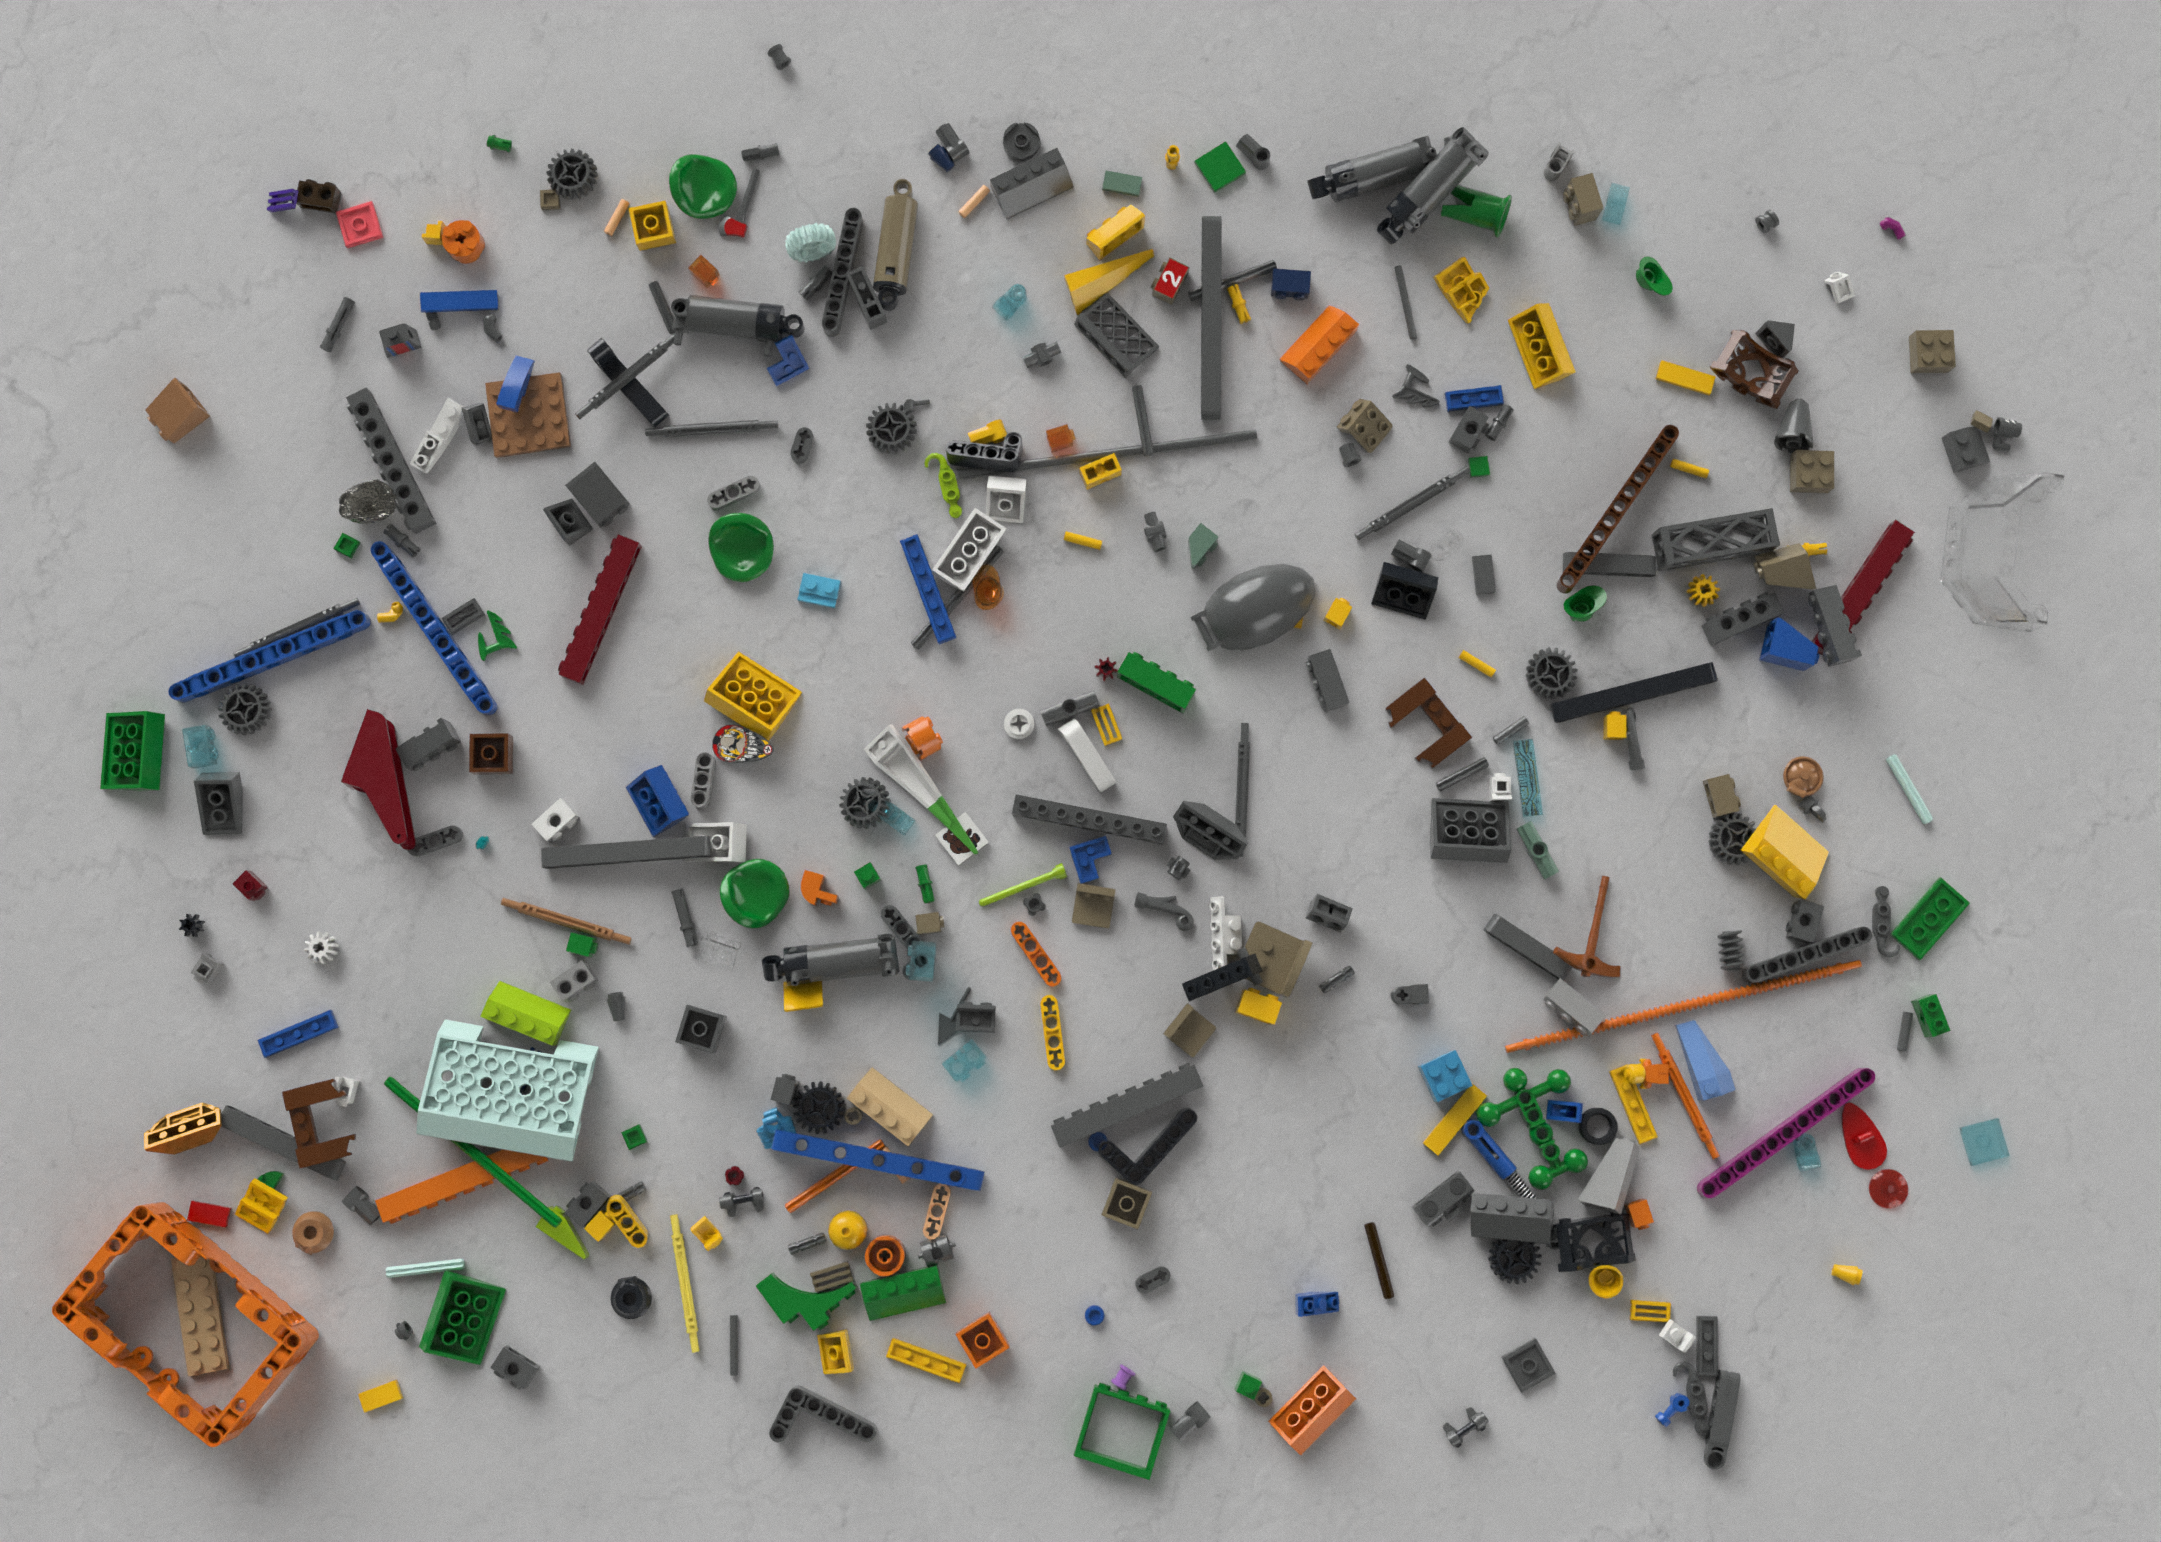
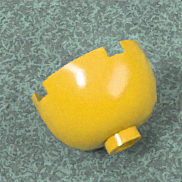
M850 1210L841 1211L835 1215L830 1221L828 1228L829 1238L832 1243L844 1250H851L860 1246L866 1239L868 1231L865 1219L859 1213Z

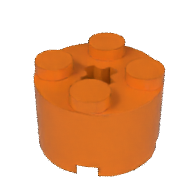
M454 221L443 229V246L454 260L463 264H469L479 259L482 251H484L485 242L478 229L470 221Z
M921 716L902 727V731H906L908 734L905 736V739L914 753L920 755L918 758L920 761L941 750V744L943 743L941 736L938 733H934L932 729L933 723L928 716L925 718Z
M892 1235L876 1237L870 1242L865 1251L867 1266L873 1273L879 1276H890L896 1273L902 1267L906 1258L903 1243ZM884 1250H886L887 1253L890 1254V1257H888L887 1260H884V1257H881L880 1255L884 1252Z

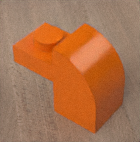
M805 870L801 881L803 897L815 906L818 899H821L820 903L831 906L832 903L837 904L839 896L821 891L825 876Z

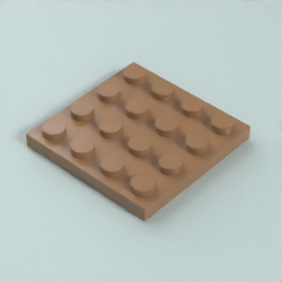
M560 372L530 376L525 397L522 396L518 413L501 409L496 405L504 380L485 383L494 456L496 458L571 447L562 374Z

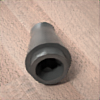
M623 992L607 994L608 999L606 1001L613 1021L625 1020L626 997L623 996Z

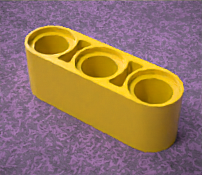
M621 1195L611 1196L606 1207L608 1214L633 1247H643L648 1239L646 1227ZM619 1202L621 1208L613 1209L611 1203ZM628 1217L632 1219L633 1223L626 1225L622 1220ZM641 1233L644 1239L636 1240L634 1235Z

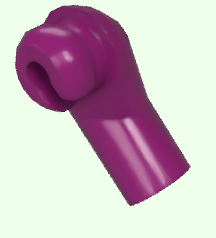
M1890 217L1884 218L1885 220L1880 222L1883 230L1888 228L1893 230L1897 240L1906 236L1900 222Z

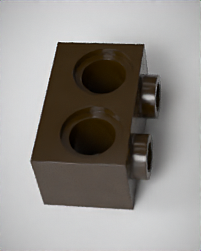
M306 179V181L299 180L296 204L300 208L330 213L338 211L341 191L335 184L330 182L320 184L311 179ZM309 191H313L311 196L306 197ZM327 194H331L329 199H324Z

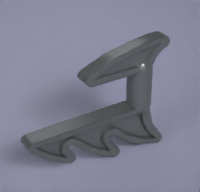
M1407 364L1408 374L1400 390L1393 394L1392 397L1403 399L1414 396L1407 403L1414 404L1427 401L1422 404L1423 407L1439 404L1440 401L1410 387L1414 378L1424 383H1429V379L1418 369Z

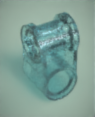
M1021 284L1013 285L993 304L992 308L1005 320H1008L1026 301V289ZM1015 292H1016V293H1020V292H1021V297H1019V296H1016V297H1015Z
M1803 1133L1793 1141L1796 1163L1801 1172L1821 1167L1814 1137ZM1804 1139H1807V1142H1805L1804 1145H1801V1142H1803Z

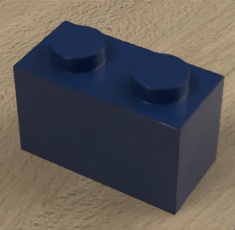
M1273 268L1271 296H1275L1277 299H1285L1286 297H1293L1294 300L1308 299L1311 271Z

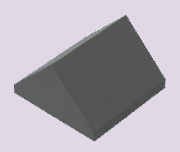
M1768 320L1755 334L1772 354L1784 358L1792 350L1795 324Z
M573 499L543 509L558 533L569 546L593 530Z

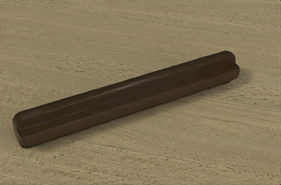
M1369 1222L1364 1227L1384 1299H1391L1394 1297V1292L1374 1222Z

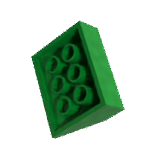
M150 711L106 713L100 789L159 790L165 714Z
M445 1270L419 1347L424 1353L481 1365L506 1289Z

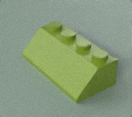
M499 981L488 997L480 1017L549 1045L557 1046L571 1009Z

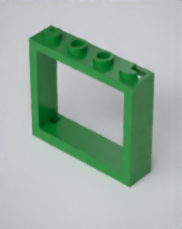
M1101 1382L1099 1385L1095 1384L1074 1450V1456L1150 1480L1170 1414V1408L1167 1407V1403L1156 1400V1403L1148 1401L1149 1398L1137 1394V1397L1129 1395L1130 1392L1119 1388L1118 1391L1110 1389L1111 1386ZM1098 1393L1162 1413L1146 1468L1082 1447Z

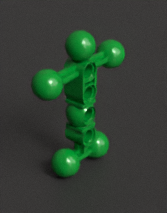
M1511 1068L1504 1074L1503 1083L1507 1090L1515 1092L1514 1096L1498 1104L1492 1102L1483 1103L1477 1110V1119L1483 1126L1492 1127L1499 1123L1501 1115L1518 1108L1522 1119L1528 1124L1530 1140L1537 1145L1540 1156L1547 1160L1550 1167L1543 1165L1533 1167L1529 1172V1183L1537 1190H1545L1550 1187L1553 1178L1567 1171L1576 1174L1581 1173L1588 1165V1158L1585 1152L1576 1148L1566 1152L1563 1161H1560V1149L1554 1144L1553 1129L1543 1119L1542 1111L1536 1101L1537 1098L1551 1091L1557 1094L1565 1093L1571 1086V1078L1566 1071L1555 1069L1549 1073L1547 1081L1527 1090L1525 1087L1528 1079L1525 1072L1520 1068ZM1525 1092L1528 1095V1101L1523 1104L1519 1098ZM1532 1110L1537 1114V1118L1534 1121H1530L1528 1118V1114ZM1540 1128H1543L1545 1131V1136L1542 1139L1537 1137V1131ZM1548 1146L1554 1149L1551 1157H1548L1545 1153Z

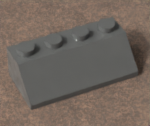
M1058 148L990 179V187L1006 219L1074 188Z
M1472 1193L1470 1211L1471 1237L1551 1244L1553 1202L1547 1199Z

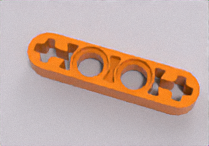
M1023 922L1014 923L1011 927L1012 936L1044 982L1051 987L1057 986L1061 981L1060 972L1028 926ZM1017 925L1019 927L1024 926L1025 929L1023 930V933L1025 934V936H1027L1028 933L1031 935V937L1026 938L1022 943L1019 941L1020 939H1023L1020 934L1016 935L1014 933L1016 931L1015 927ZM1027 941H1034L1036 943L1034 951L1029 952L1025 949ZM1040 956L1047 959V965L1043 968L1036 965V960ZM1051 965L1053 969H1050V972L1053 975H1058L1056 978L1057 982H1048L1049 975L1047 972L1043 975L1041 971L1046 970Z

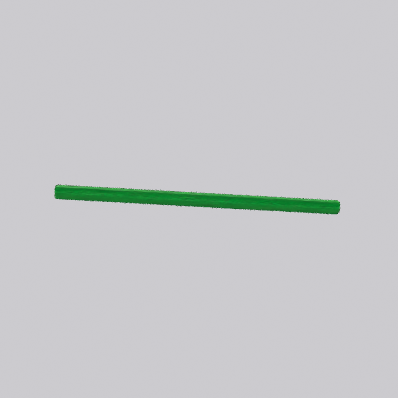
M388 1077L384 1085L418 1113L420 1100L394 1078ZM452 1141L551 1226L557 1228L561 1224L562 1219L473 1144Z

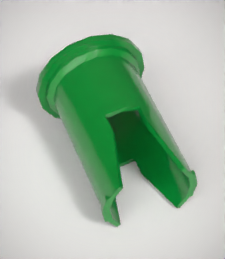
M1457 185L1451 194L1469 206L1442 205L1441 217L1444 216L1493 231L1495 237L1498 238L1509 214L1512 195L1502 198Z

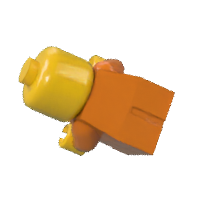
M1639 1059L1641 1063L1629 1064L1626 1070H1624L1626 1080L1631 1084H1641L1639 1086L1640 1089L1651 1088L1652 1084H1669L1668 1064H1652L1650 1059Z

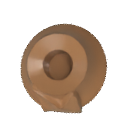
M1805 756L1796 757L1789 761L1783 773L1784 783L1787 787L1786 791L1801 798L1815 794L1823 784L1824 775L1821 766L1814 759Z
M317 1211L301 1215L296 1220L292 1230L295 1247L310 1255L326 1249L334 1235L331 1220L325 1214Z

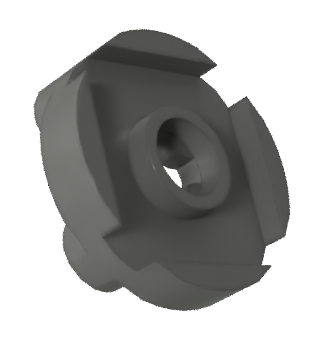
M1025 122L1024 124L1014 123L1005 130L1003 147L1011 158L1023 162L1032 158L1038 152L1040 138L1037 129L1033 125ZM1025 138V144L1019 145L1017 139Z

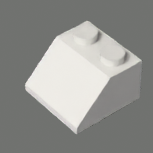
M989 476L986 515L995 521L1023 523L1027 479Z

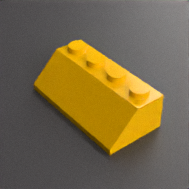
M1549 303L1535 304L1508 319L1534 389L1560 381L1576 372Z

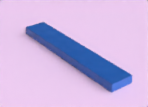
M918 534L901 540V546L938 644L956 639V634Z

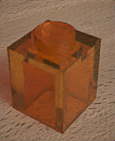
M702 255L688 267L690 273L706 288L714 285L719 279L718 276L720 274L718 270Z
M1068 424L1046 431L1051 453L1072 447L1073 440H1076L1073 429H1069Z

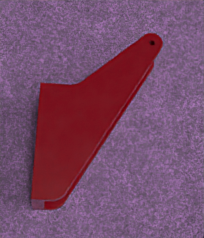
M367 709L341 782L352 790L367 794L392 841L400 844L405 850H411L416 845L401 758L396 751L398 741L395 726L392 722L386 720L381 713Z

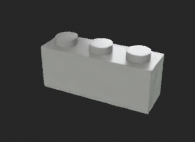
M1561 978L1543 999L1548 1008L1559 1012L1564 1021L1567 1023L1571 1022L1576 1026V1030L1584 1036L1590 1037L1606 1017L1603 1012Z

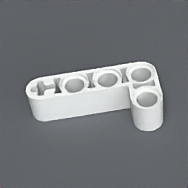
M1074 718L1058 728L1060 735L1070 746L1100 793L1117 783L1083 728Z

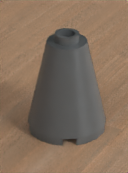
M1795 399L1790 402L1775 436V447L1781 451L1782 448L1788 449V453L1792 454L1796 450H1809L1810 447H1813L1809 404L1803 399Z

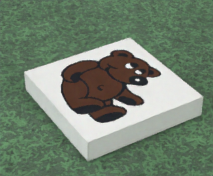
M966 812L957 818L977 851L989 843ZM947 827L935 835L958 866L974 855Z

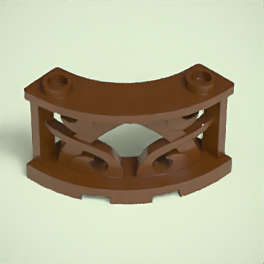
M1732 330V336L1717 361L1711 363L1710 368L1722 381L1728 380L1733 384L1731 388L1745 396L1748 393L1750 396L1756 397V402L1778 409L1781 404L1780 399L1795 374L1797 375L1799 372L1795 362L1767 351L1757 344L1748 332ZM1738 343H1739L1741 346H1743V350H1741L1739 346L1736 348V346L1738 345ZM1758 360L1765 377H1756L1748 382L1745 380L1746 371L1742 362ZM1739 369L1740 375L1737 374L1735 370ZM1777 369H1781L1787 372L1783 380H1776L1773 378L1779 377L1783 374L1778 373ZM1756 382H1765L1760 384L1761 388L1756 386ZM1774 384H1775V385H1779V387L1777 388V390H1776L1775 393H1774Z

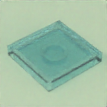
M1999 1118L1959 1127L1970 1166L2010 1156Z

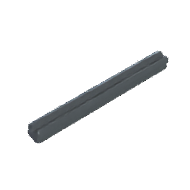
M1274 260L1222 278L1221 290L1273 272V268L1277 269V265ZM1201 286L1188 292L1191 301L1201 298Z

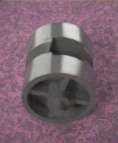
M946 1234L936 1237L935 1241L927 1240L921 1242L922 1252L918 1255V1258H923L927 1267L938 1264L939 1260L945 1262L954 1259L952 1250L956 1244H951Z

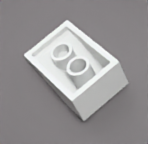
M735 822L687 823L686 837H710L711 856L685 859V862H745L747 824Z

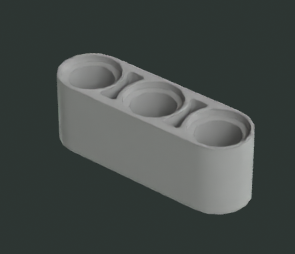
M707 752L700 753L696 758L690 797L691 803L699 809H705L710 804L716 766L715 758ZM705 757L710 758L711 762L708 766H702L701 764L702 759ZM702 776H707L708 778L705 785H699V778ZM704 795V803L698 805L696 803L697 796Z

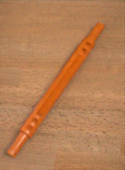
M1658 1032L1652 1034L1651 1037L1659 1051L1658 1055L1663 1064H1668V1075L1701 1141L1705 1143L1712 1159L1719 1157L1720 1155L1711 1139L1713 1137L1669 1049H1666Z

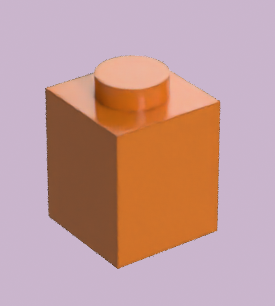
M1642 1198L1624 1204L1626 1212L1629 1213L1631 1227L1643 1230L1649 1228V1224L1654 1222L1647 1199Z

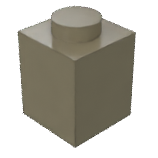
M939 912L915 915L918 935L942 932L941 928L945 927L944 918L939 915Z

